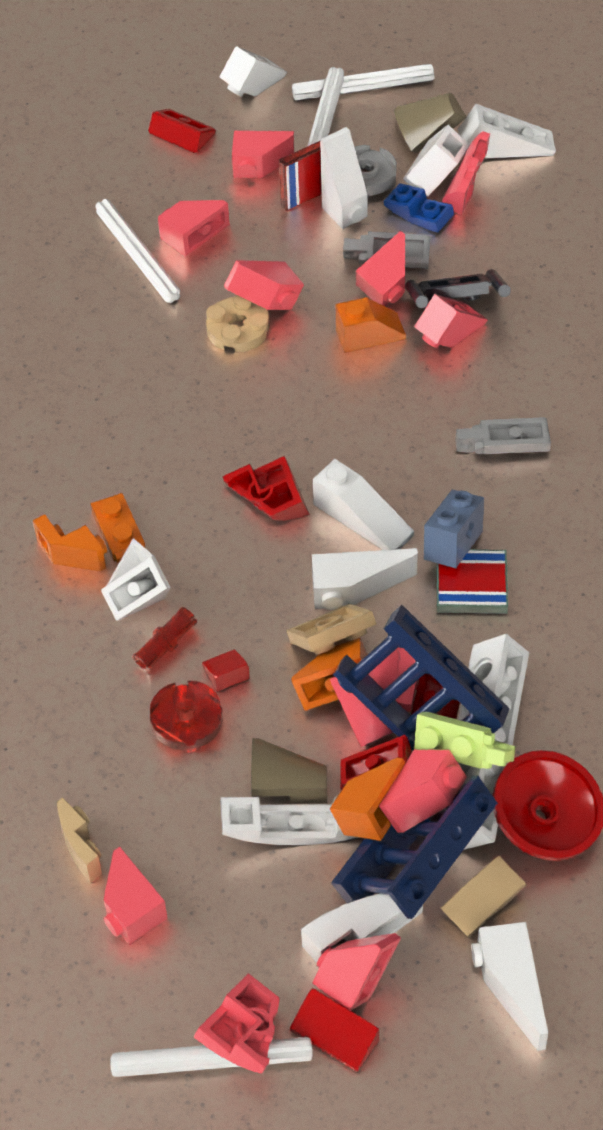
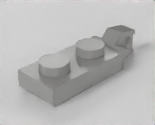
M368 231V235H361L360 239L344 238L343 257L359 260V263L364 264L397 233ZM404 233L405 267L428 269L431 236Z
M545 417L480 420V424L472 426V428L456 430L455 442L457 452L473 453L475 451L476 454L547 452L551 448L548 423Z

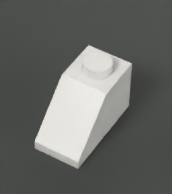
M236 46L220 78L229 83L227 89L241 97L244 93L256 97L284 78L287 71L265 57Z

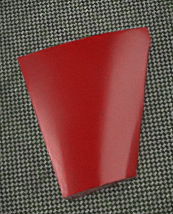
M285 456L255 470L251 464H248L222 476L227 486L273 520L287 521L310 515Z

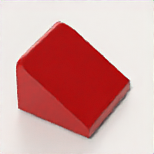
M235 649L202 662V666L217 692L250 679L249 666Z

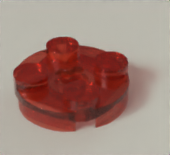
M187 681L188 685L176 686V683H172L159 690L151 701V729L155 737L164 745L192 754L217 736L222 727L223 710L217 693L208 685L198 681ZM189 710L194 711L193 718L190 720H181L178 714L180 711L183 713H187Z

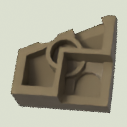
M452 93L401 105L394 109L402 135L410 150L416 153L423 149L427 141L445 126L449 125L454 129L467 118Z
M252 738V797L290 796V804L327 803V766L262 739Z

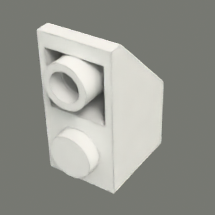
M449 125L445 126L427 141L403 180L410 186L425 189L426 197H428L456 167L470 144Z

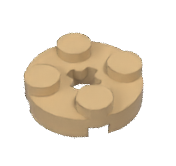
M236 295L211 305L206 311L207 336L218 348L225 350L224 346L234 347L235 352H245L258 347L266 339V333L270 326L268 311L249 300ZM234 322H243V326L240 327L237 324H231Z

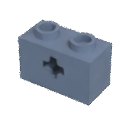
M452 489L424 525V560L457 568L483 532L484 497L462 490Z

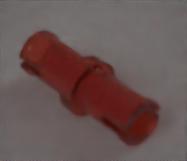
M181 607L163 627L158 626L152 632L153 637L137 653L132 655L133 660H137L135 663L144 671L149 672L168 651L173 652L178 647L177 642L197 624L195 616L187 608Z

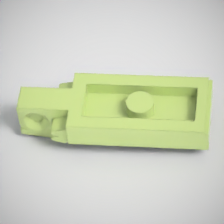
M427 711L417 714L414 750H450L458 763L480 769H490L492 764L505 766V764L514 761L516 746L495 741V734L491 733V728Z

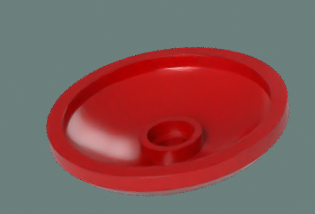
M546 750L524 753L514 758L513 762H509L495 782L492 796L498 802L493 809L498 825L505 836L517 848L533 857L550 861L574 858L585 852L601 833L603 828L602 792L588 770L566 755ZM536 811L543 812L546 819L538 817Z

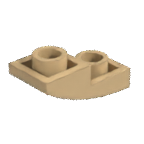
M62 797L57 801V809L65 843L81 873L92 883L102 875L99 861L102 855L97 846L90 840L87 827L90 821L85 812L77 805L72 807Z
M498 856L465 884L441 909L470 938L479 927L497 911L500 912L527 884Z

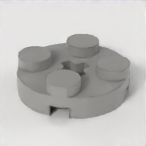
M370 145L355 146L368 197L392 189L396 185L397 162L395 157L383 148H380L379 152L370 150Z

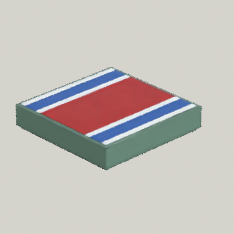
M470 549L457 568L436 563L437 613L508 614L507 550Z

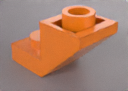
M45 514L33 520L37 542L53 564L99 572L106 569L104 554L107 553L106 545L98 534L94 536L86 525L64 535L61 527L58 524L52 525Z

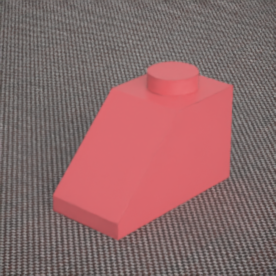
M234 131L232 147L233 178H264L293 159L295 155L294 131Z
M225 200L179 201L158 216L160 239L186 257L230 225L228 203Z
M401 230L356 270V286L373 301L383 306H387L390 302L392 304L396 303L405 292V234Z
M236 260L224 287L228 291L267 310H292L304 284L284 261Z
M434 294L414 327L424 334L422 339L435 348H438L439 345L453 348L483 327L488 319L465 302Z
M413 750L379 807L396 832L404 833L450 806L467 776L450 750Z
M119 846L113 850L103 899L107 915L103 919L115 937L121 934L127 943L131 945L168 919L164 899Z
M396 933L349 940L334 949L329 947L317 961L316 966L319 970L312 983L334 1001L352 1011L370 1000L401 937Z

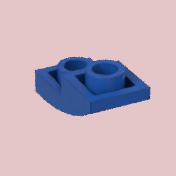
M401 183L383 201L384 206L399 217L437 233L454 215L451 204L427 199L425 189Z

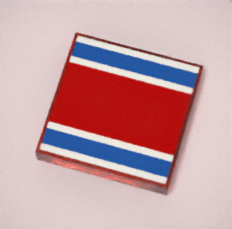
M320 141L279 159L281 206L286 211L322 195Z

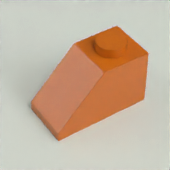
M367 297L335 304L336 332L344 353L406 340V334L397 312Z
M361 638L336 645L333 649L319 654L291 678L305 711L339 700L330 679L335 677L333 674L344 656L348 655L358 664L368 655Z
M397 757L346 783L330 807L344 835L379 841L383 839L392 824L379 805L405 765L403 758Z

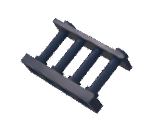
M403 605L391 614L384 627L388 637L358 664L348 655L344 656L333 674L345 691L353 693L398 737L406 735L412 751L415 744L417 714L427 711L436 714L452 699L458 700L470 713L462 721L491 728V733H495L504 725L510 709ZM398 647L404 648L415 659V663L387 688L383 689L368 674ZM425 673L431 674L442 685V689L410 715L395 700Z
M473 775L462 791L455 796L451 805L446 807L447 811L438 822L430 821L433 817L431 816L404 833H397L391 825L381 841L365 838L332 880L331 884L346 903L372 896L374 893L389 895L406 918L413 919L498 802L479 776ZM418 836L426 837L416 851L408 850ZM396 864L405 865L395 880L386 879Z

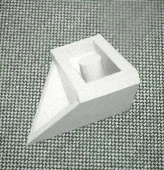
M133 538L107 586L101 589L116 621L164 600L171 587L155 556Z

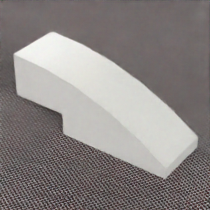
M377 894L344 904L302 927V947L317 963L322 953L329 947L334 949L349 940L392 934L413 919L406 918L389 895ZM423 905L416 913L414 918H416L423 912Z

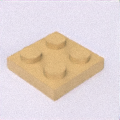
M347 604L286 630L291 644L310 652L314 651L315 654H320L335 647L334 642L343 638L353 640L368 633L367 628L377 623L371 610Z

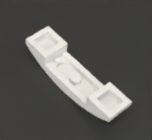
M221 797L220 800L222 835L231 838L272 845H316L360 838L343 834L330 810L332 804L260 805L259 797Z

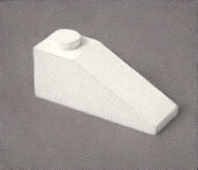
M475 104L467 118L458 128V134L469 144L482 131L490 133L488 151L485 158L553 156L556 152L552 131Z
M347 127L320 139L322 208L342 229L368 217V194L351 133Z
M334 459L313 478V505L380 549H401L414 536V530L361 475L338 460Z
M417 548L312 554L315 609L335 610L347 604L355 605L417 575Z
M526 922L479 927L477 943L471 944L474 967H481L485 984L536 1050H546L548 1029Z

